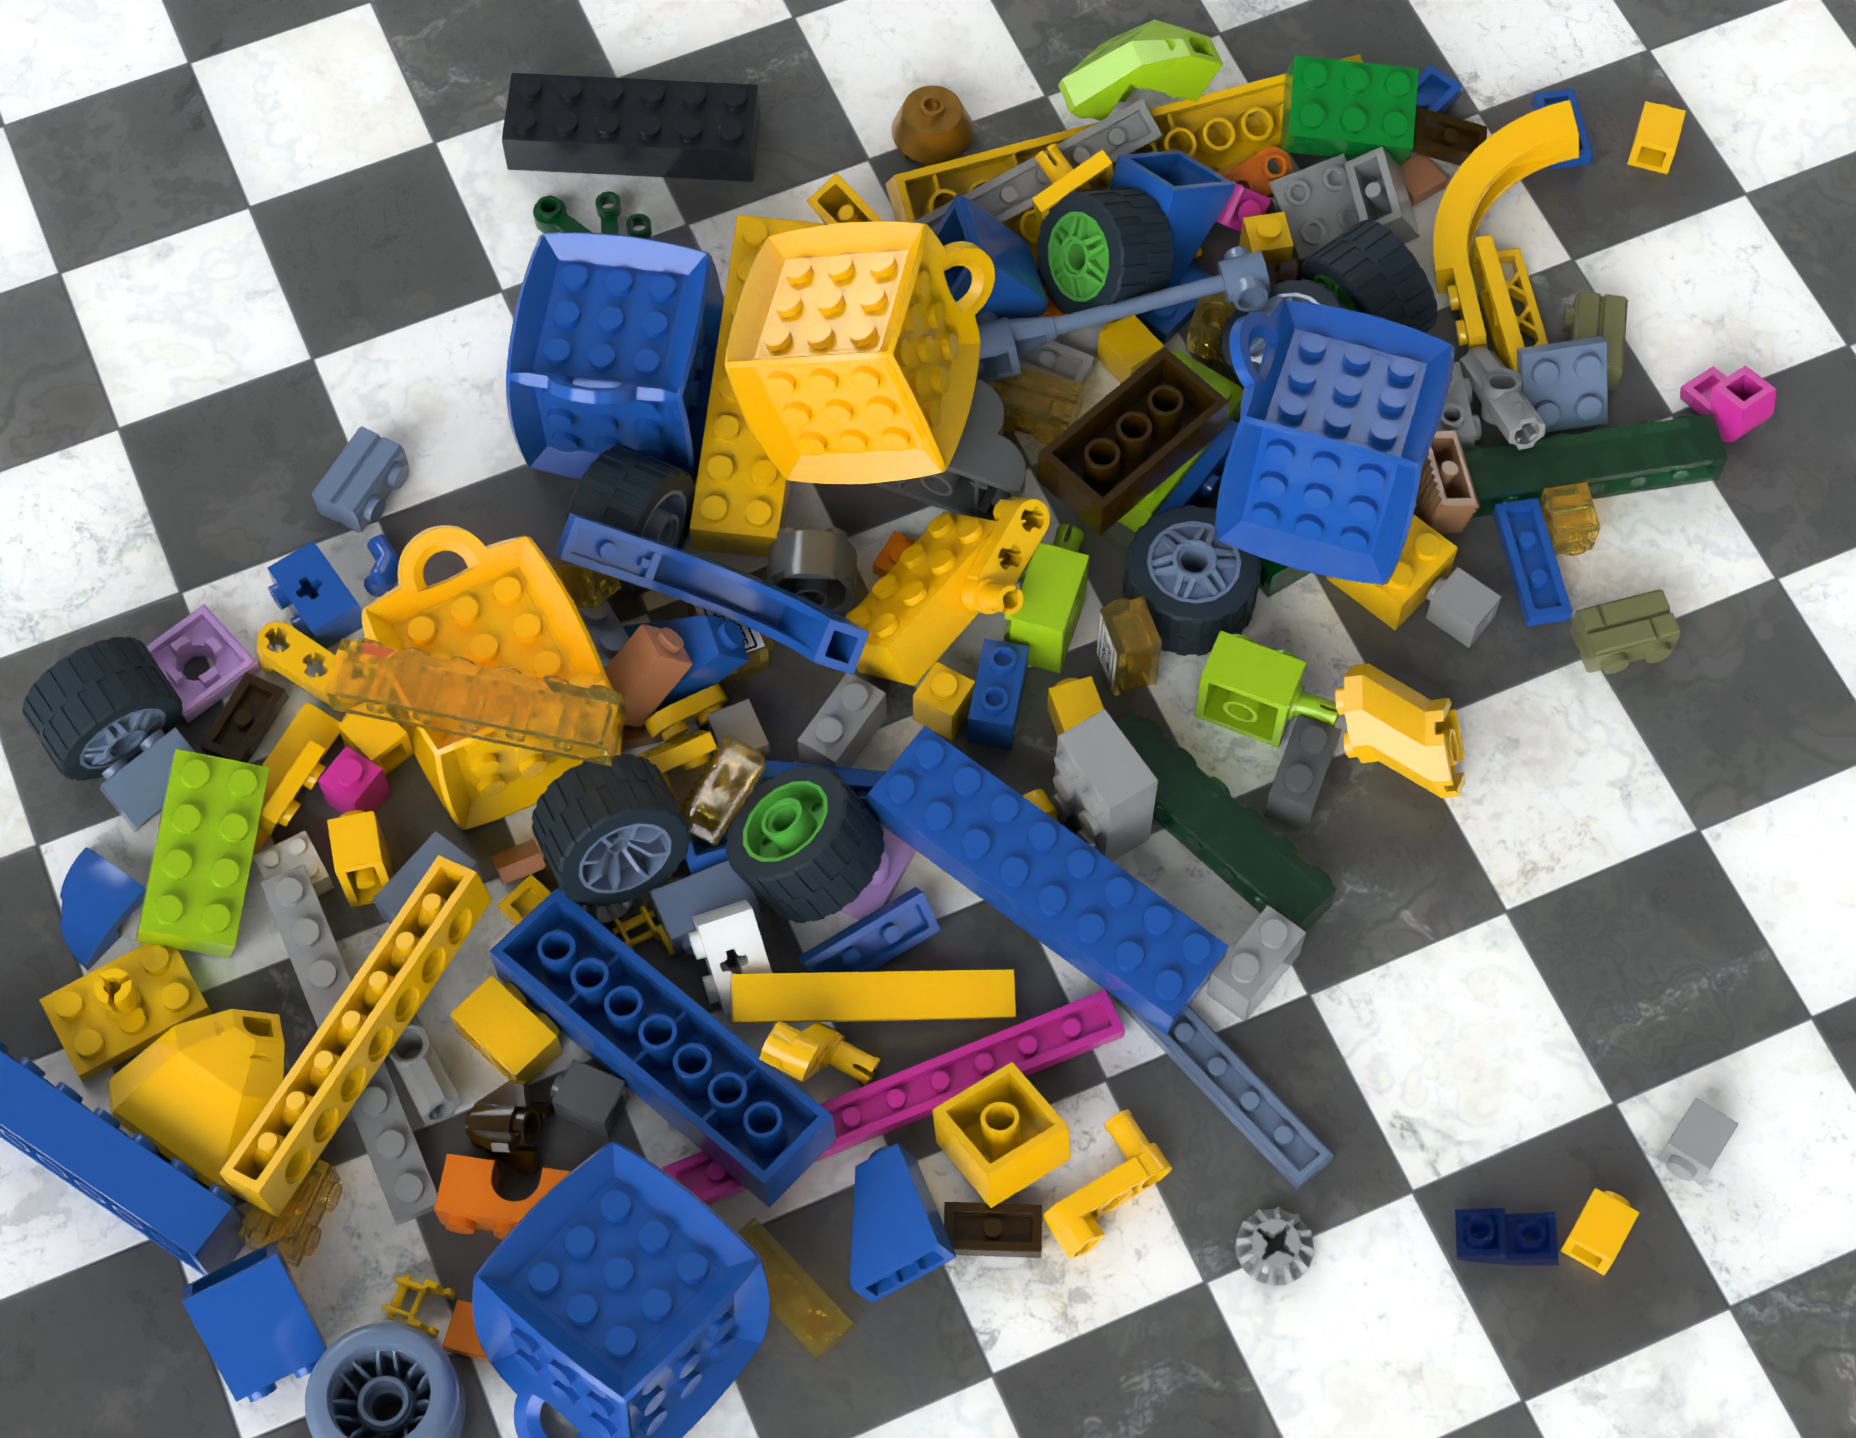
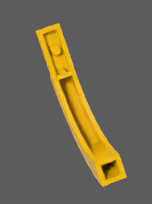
M1570 100L1552 104L1528 113L1491 135L1462 163L1441 199L1433 231V260L1437 293H1447L1451 311L1459 310L1461 320L1455 321L1459 346L1467 345L1468 351L1471 347L1485 345L1487 347L1486 332L1469 265L1470 251L1475 233L1490 207L1514 184L1540 169L1559 162L1579 158V132Z

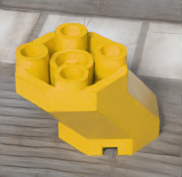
M1369 663L1350 666L1348 672L1344 674V687H1338L1335 690L1337 711L1339 715H1345L1348 731L1344 732V749L1347 757H1358L1361 763L1379 761L1440 798L1460 796L1465 785V772L1456 773V765L1458 761L1464 760V745L1458 714L1455 709L1449 710L1452 705L1450 699L1430 700Z

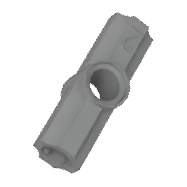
M1485 345L1471 347L1469 352L1460 358L1459 362L1463 377L1470 379L1472 390L1481 402L1480 414L1482 419L1487 423L1497 425L1508 443L1516 445L1518 450L1533 447L1535 442L1544 436L1545 423L1522 392V376L1517 371L1506 368L1496 353L1489 351Z
M415 1014L389 1052V1056L425 1124L441 1122L453 1116L457 1108L462 1105V1101L440 1061L427 1032L424 1030L417 1014ZM422 1049L417 1056L410 1059L404 1058L411 1050Z

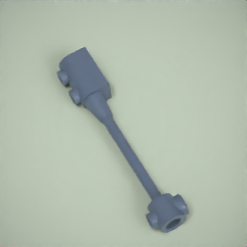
M1234 247L1226 252L1224 260L1217 262L1219 272L1217 276L1118 301L1113 305H1102L1056 318L1046 316L1011 319L1004 317L998 319V316L992 312L981 313L976 316L981 343L977 379L988 383L1022 374L1018 356L1057 338L1059 334L1221 292L1224 293L1227 304L1234 303L1238 310L1245 312L1257 310L1267 302L1268 294L1271 293L1269 276L1261 251L1249 253V250L1245 247Z

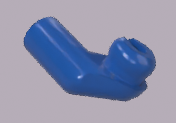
M383 534L373 537L367 543V548L376 562L370 570V575L364 579V587L374 597H380L386 591L392 590L398 581V563L400 558L387 536Z

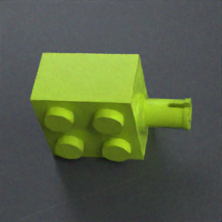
M1061 524L1057 527L1052 545L1043 542L1039 543L1018 579V582H1022L1020 590L1024 596L1022 608L1015 614H1005L1004 619L1008 620L1004 641L1029 646L1028 665L1059 674L1061 673L1086 600L1090 558L1089 555L1078 553L1080 544L1084 539V533L1079 528L1073 526L1068 540L1066 535L1069 529L1068 524Z
M1220 630L1200 677L1194 717L1279 748L1289 722L1293 720L1294 716L1300 715L1335 727L1339 713L1336 708V702L1304 691L1305 686L1302 685L1307 662L1298 659L1297 656L1289 651L1282 649L1273 650L1256 644L1246 635L1229 634Z

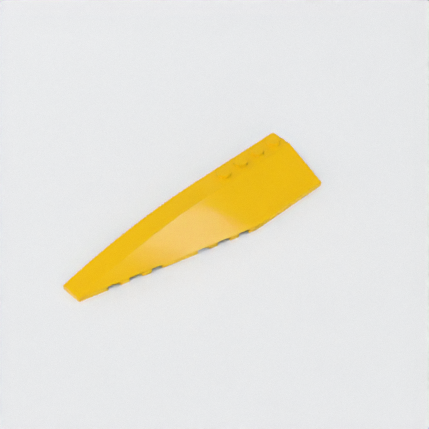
M1360 54L1339 59L1345 61L1362 62ZM1286 73L1200 96L1197 102L1185 99L1150 108L1149 111L1162 137L1131 154L1181 150L1223 176L1256 152L1266 147H1279L1281 142ZM1096 123L896 174L885 183L896 222H913L951 202L956 195L962 196L1033 158L1042 150L1046 151V147L1049 145L1059 144ZM1116 162L1113 163V170H1115ZM1033 206L1002 224L1028 242L1033 260L1036 263L1037 269H1039L1037 263V240L1040 235L1041 225L1037 221Z

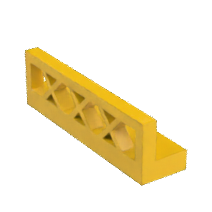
M1492 235L1475 237L1469 264L1493 347L1506 368L1517 371V349L1525 348L1520 331L1533 337L1535 346L1548 344L1520 248L1496 251ZM1512 263L1515 275L1509 282L1505 280L1500 264ZM1510 296L1524 303L1525 310L1519 317L1515 315Z

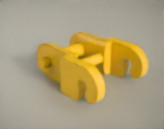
M644 905L640 906L641 914L621 923L618 918L614 919L616 925L612 929L614 935L620 934L624 943L632 950L634 945L653 937L655 940H660L663 946L666 947L669 957L675 954L662 924L655 927L651 919L655 917V914L652 910L647 912ZM646 922L649 931L630 939L626 932Z
M405 1274L404 1278L395 1276L394 1282L399 1285L391 1304H382L381 1310L387 1313L386 1318L389 1320H393L394 1317L407 1321L406 1324L408 1326L414 1327L432 1338H437L439 1330L432 1326L426 1327L424 1323L417 1320L416 1314L425 1296L428 1297L433 1293L453 1300L456 1292L451 1288L444 1289L439 1283L429 1279H425L422 1285L412 1281V1276ZM408 1289L418 1293L410 1312L400 1309Z

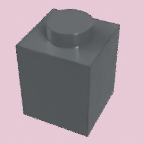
M574 1059L566 1073L561 1071L557 1075L550 1091V1098H552V1104L558 1118L609 1139L630 1098L624 1080Z

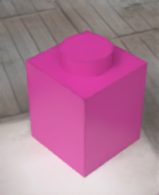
M347 746L318 780L327 804L342 814L353 810L376 812L391 793L383 769Z

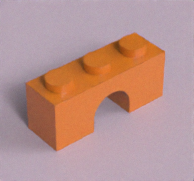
M447 1154L434 1210L440 1223L445 1225V1228L451 1232L471 1235L474 1234L475 1229L491 1231L495 1237L503 1240L528 1211L571 1171L543 1167L538 1188L530 1197L521 1201H507L497 1195L501 1175L495 1160Z

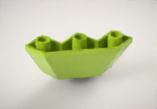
M1154 19L1101 43L1061 80L1058 87L1070 113L1079 118L1088 117L1102 121L1109 116L1119 101H1126L1135 87L1141 90L1147 88L1162 92L1172 98L1181 97L1197 102L1223 66V62L1209 36Z

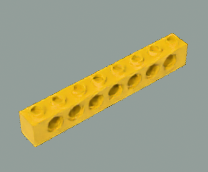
M440 855L437 856L219 1174L239 1198L279 1217L492 901L476 871Z

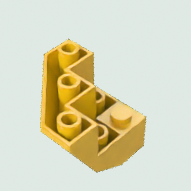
M229 1009L174 1025L110 1078L107 1086L110 1114L133 1134L135 1132L139 1133L151 1141L159 1149V1152L171 1161L175 1158L187 1165L197 1174L196 1178L209 1188L214 1184L227 1193L237 1195L219 1173L283 1081L285 1044L279 1014Z

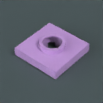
M205 604L146 646L180 697L183 707L181 716L187 723H190L237 688L246 672L254 675L261 670L258 662ZM195 657H208L214 661L215 668L211 666L207 672L198 676L199 680H187L186 676L183 675L185 665Z

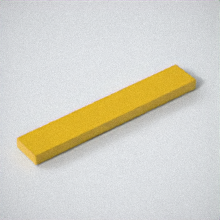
M1014 969L730 975L731 1024L777 1023L779 1020L784 1023L1008 1019L1016 1017Z

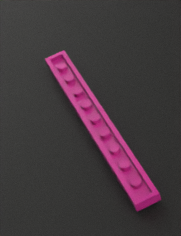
M1106 989L821 1103L820 1105L833 1115L836 1141L816 1161L932 1115V1109L1011 1062L1026 1077L1124 1037L1125 1029ZM703 1151L662 1167L663 1171L691 1190L707 1205L747 1190Z

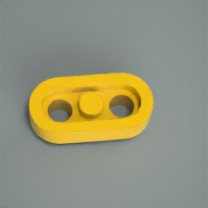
M715 684L663 708L649 717L644 724L653 739L663 737L667 743L689 730L688 724L697 720L701 726L708 724L707 714L723 709L722 706L728 702V698L720 684Z

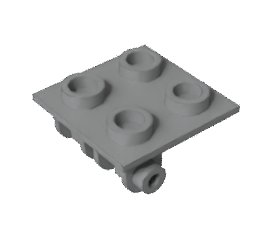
M1344 153L1269 182L1273 196L1270 197L1269 209L1272 213L1285 212L1292 242L1299 260L1308 258L1360 222L1344 165L1347 162Z

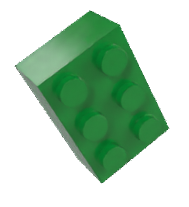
M1294 55L1285 75L1280 148L1288 153L1335 157L1344 153L1346 159H1355L1383 146L1398 164L1403 165L1413 150L1419 68Z

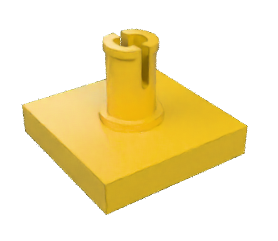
M1056 143L1046 147L1049 151L1048 155L1055 165H1053L1043 150L1034 158L1035 162L1039 164L1052 182V185L1032 198L1036 218L1040 225L1042 220L1048 215L1049 209L1070 192L1110 188L1114 176L1113 164L1103 149L1075 169L1069 164Z

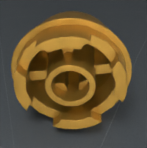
M935 85L920 87L911 92L903 102L892 123V137L900 155L904 159L907 156L913 161L923 163V167L956 159L968 148L974 132L971 117L958 96L945 87Z

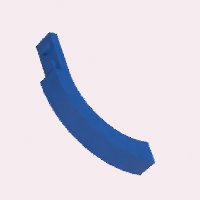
M571 512L554 554L560 560L666 594L716 613L786 645L814 663L851 675L854 674L870 633L861 626L827 608L753 575L655 538L643 537Z

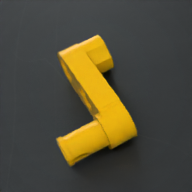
M1016 496L1009 499H1001L995 505L993 515L995 521L998 522L967 573V579L961 589V600L963 605L970 611L983 614L1003 612L1004 614L1012 615L1022 608L1024 596L1020 589H1015V584L1046 533L1050 523V514L1047 506L1042 501ZM1001 549L1010 550L1006 552V555H1010L1008 564L999 563L1003 561V558H999Z
M270 622L260 629L257 636L256 654L259 659V667L264 672L271 675L280 673L329 707L336 708L345 714L353 707L363 705L370 700L371 684L369 680L371 678V671L365 662L351 660L346 663L284 622ZM272 645L273 649H275L276 645H281L285 649L282 652L279 647L278 652H273L269 650V646ZM314 661L322 663V673L324 675L319 677V674L316 672L315 677L308 676L306 674V663L310 662L311 666L314 665Z
M780 1020L766 1039L759 1057L760 1060L801 1082L819 1072L821 1068L828 1069L832 1066L862 1082L863 1085L869 1084L875 1074L873 1072L874 1069L878 1068L881 1061L880 1058L874 1057L845 1042L844 1035L820 1022H816L805 1030L799 1031Z
M1130 1110L1117 1113L1104 1124L1105 1130L1109 1132L1127 1159L1125 1163L1062 1199L1048 1209L1042 1217L1069 1260L1083 1256L1104 1240L1105 1234L1095 1221L1096 1219L1144 1192L1166 1177L1172 1170L1171 1165L1157 1144H1150L1132 1117Z

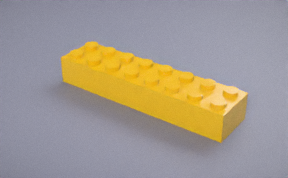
M737 215L690 522L693 550L768 557L769 548L776 540L777 532L785 528L791 481L786 480L771 462L749 428L733 393L725 369V357L739 295L749 270L766 238L792 230L821 226L822 223Z

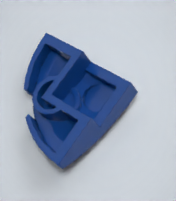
M86 847L71 865L63 882L60 893L62 920L59 923L64 940L71 953L88 971L121 937L117 929L143 903L146 889L114 864Z

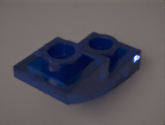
M1505 1208L1455 1209L1458 1260L1503 1265H1559L1556 1212L1506 1214Z

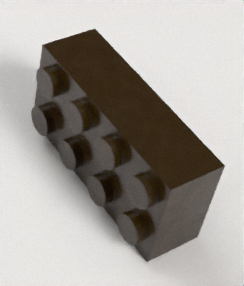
M1164 347L1039 452L1037 481L1101 536L1225 430L1229 401Z

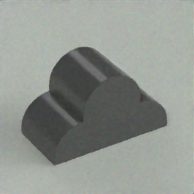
M976 379L969 415L957 449L945 472L913 479L869 484L951 513L995 521L993 510L999 500L1009 499L1013 496L1025 498L1026 464L1017 446L1003 437L1004 407L1001 398L990 385Z

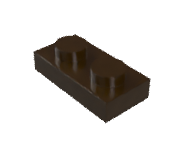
M1416 107L1414 145L1411 151L1413 153L1461 166L1470 154L1487 139V126Z
M246 672L200 744L203 753L248 763L288 700L289 696L286 689Z
M945 1202L944 1227L956 1255L1041 1258L1042 1205L999 1203L990 1208L987 1203Z

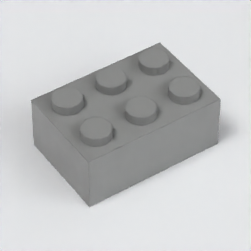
M1103 709L1057 736L1056 756L1054 757V788L1051 801L1058 815L1064 821L1070 819L1078 830L1077 836L1111 861L1148 841L1151 833L1158 780L1107 711Z

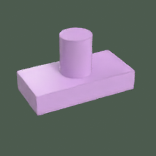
M883 828V841L885 845L879 869L874 873L872 881L867 888L863 889L859 897L841 910V912L858 920L889 903L917 852L895 834Z

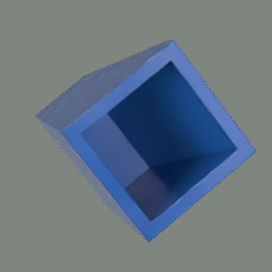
M1181 150L1118 155L1110 188L1130 186L1134 187V189H1141L1159 204L1162 213L1164 212L1168 220L1167 224L1173 237V273L1169 282H1177L1181 280L1231 197L1235 183Z
M956 195L934 233L943 246L959 241L971 242L977 245L991 258L994 264V287L987 302L975 314V317L984 312H992L998 316V319L1008 317V319L1029 318L1043 315L1048 304L1047 295L1044 292L1028 242L965 196ZM954 266L944 272L950 293L955 302L960 300L971 286V272L964 266Z
M276 1241L183 1287L182 1303L236 1402L245 1397H248L250 1402H254L269 1395L278 1388L275 1383L276 1381L294 1373L296 1378L310 1374L318 1359L328 1348Z

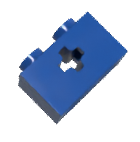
M314 541L267 567L273 585L269 586L268 590L277 606L281 610L288 607L295 616L290 619L293 627L325 649L363 628L362 612L358 602Z
M984 639L968 716L967 743L1012 750L1028 672L1029 646Z

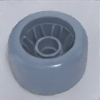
M382 1322L356 1328L341 1336L325 1350L316 1362L307 1383L305 1414L309 1431L313 1438H461L466 1420V1397L461 1379L444 1349L435 1340L414 1327L399 1323ZM396 1402L403 1405L400 1412L394 1418L387 1421H379V1414L387 1404Z

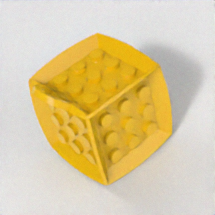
M896 221L828 224L783 232L766 238L749 270L738 298L728 338L725 369L733 393L749 428L768 458L786 480L820 484H869L913 479L946 471L962 436L971 408L977 379L981 343L975 314L987 302L995 282L994 264L980 247L966 241L953 242L943 246L927 224ZM954 266H964L971 272L972 282L968 292L955 302L950 293L944 272Z
M452 525L434 526L425 529L413 537L404 548L399 559V585L363 609V632L370 657L382 682L390 693L401 725L408 734L413 752L432 788L458 828L463 830L474 828L536 804L541 794L545 793L548 789L547 787L571 767L574 768L582 764L583 761L599 758L603 755H621L624 739L623 723L614 690L572 598L533 539L524 535L484 546L471 532ZM440 551H452L464 559L468 568L448 579L429 586L426 585L423 571L427 560L432 555Z

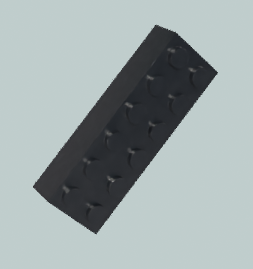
M512 73L502 133V144L507 169L753 182L760 122L758 85Z

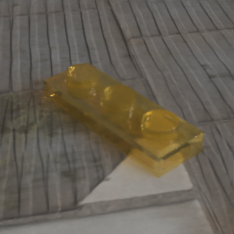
M754 1217L738 1233L761 1257L768 1281L769 1310L806 1351L818 1361L854 1328L853 1322Z

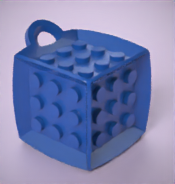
M555 232L544 233L539 236L528 263L516 304L506 369V399L510 425L518 449L530 468L581 479L591 463L607 449L610 450L613 446L625 445L687 471L695 483L700 463L723 310V297L718 273L713 258L708 252L679 244L618 234Z
M1284 300L1276 306L1270 317L1261 312H1253L1240 317L1231 328L1229 347L1235 372L1244 386L1240 405L1241 419L1234 434L1221 478L1215 519L1216 538L1250 554L1298 570L1349 581L1379 585L1387 584L1399 561L1410 529L1418 495L1422 465L1433 442L1448 395L1455 348L1446 341L1393 321L1321 304ZM1256 337L1266 341L1259 373L1255 369L1250 356V344Z
M609 1142L592 1154L528 1211L474 1275L472 1289L473 1320L481 1347L499 1376L517 1394L514 1405V1425L518 1438H550L544 1432L540 1421V1411L544 1402L560 1412L579 1431L575 1438H682L718 1401L758 1350L766 1333L770 1308L768 1281L760 1255L733 1227L691 1190L649 1160L618 1142Z

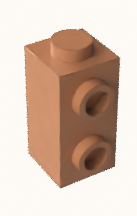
M641 624L604 669L614 690L623 724L640 728L693 665L683 647L684 641L672 629L666 627L661 629Z

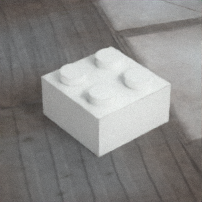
M305 830L252 856L264 880L304 864L317 896L334 888Z

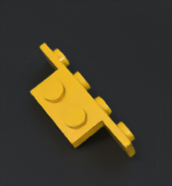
M304 703L262 764V766L270 768L253 856L260 852L279 823L284 827L288 826L301 806L295 800L304 786L310 790L313 789L326 769L320 762L340 734L337 726L340 722L311 703Z

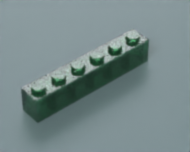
M1713 413L1698 416L1696 414H1684L1676 419L1659 422L1644 420L1633 426L1620 428L1605 426L1597 428L1592 432L1574 435L1559 433L1548 439L1537 440L1533 447L1518 450L1514 444H1507L1490 448L1475 446L1464 451L1480 506L1476 509L1477 512L1473 513L1474 517L1471 518L1493 515L1495 504L1538 498L1540 506L1547 507L1714 481L1719 479L1728 458Z
M1131 710L1116 724L1158 780L1153 819L1260 914L1269 905L1306 932L1331 908L1336 888L1333 886L1329 875L1317 866L1311 867L1299 856L1296 847L1283 836L1277 837L1264 825L1262 817L1249 806L1243 807L1231 797L1229 789L1220 779L1214 776L1209 777L1198 768L1195 759L1187 750L1182 747L1176 748L1166 740L1162 730L1154 721L1149 718L1143 719L1135 711Z

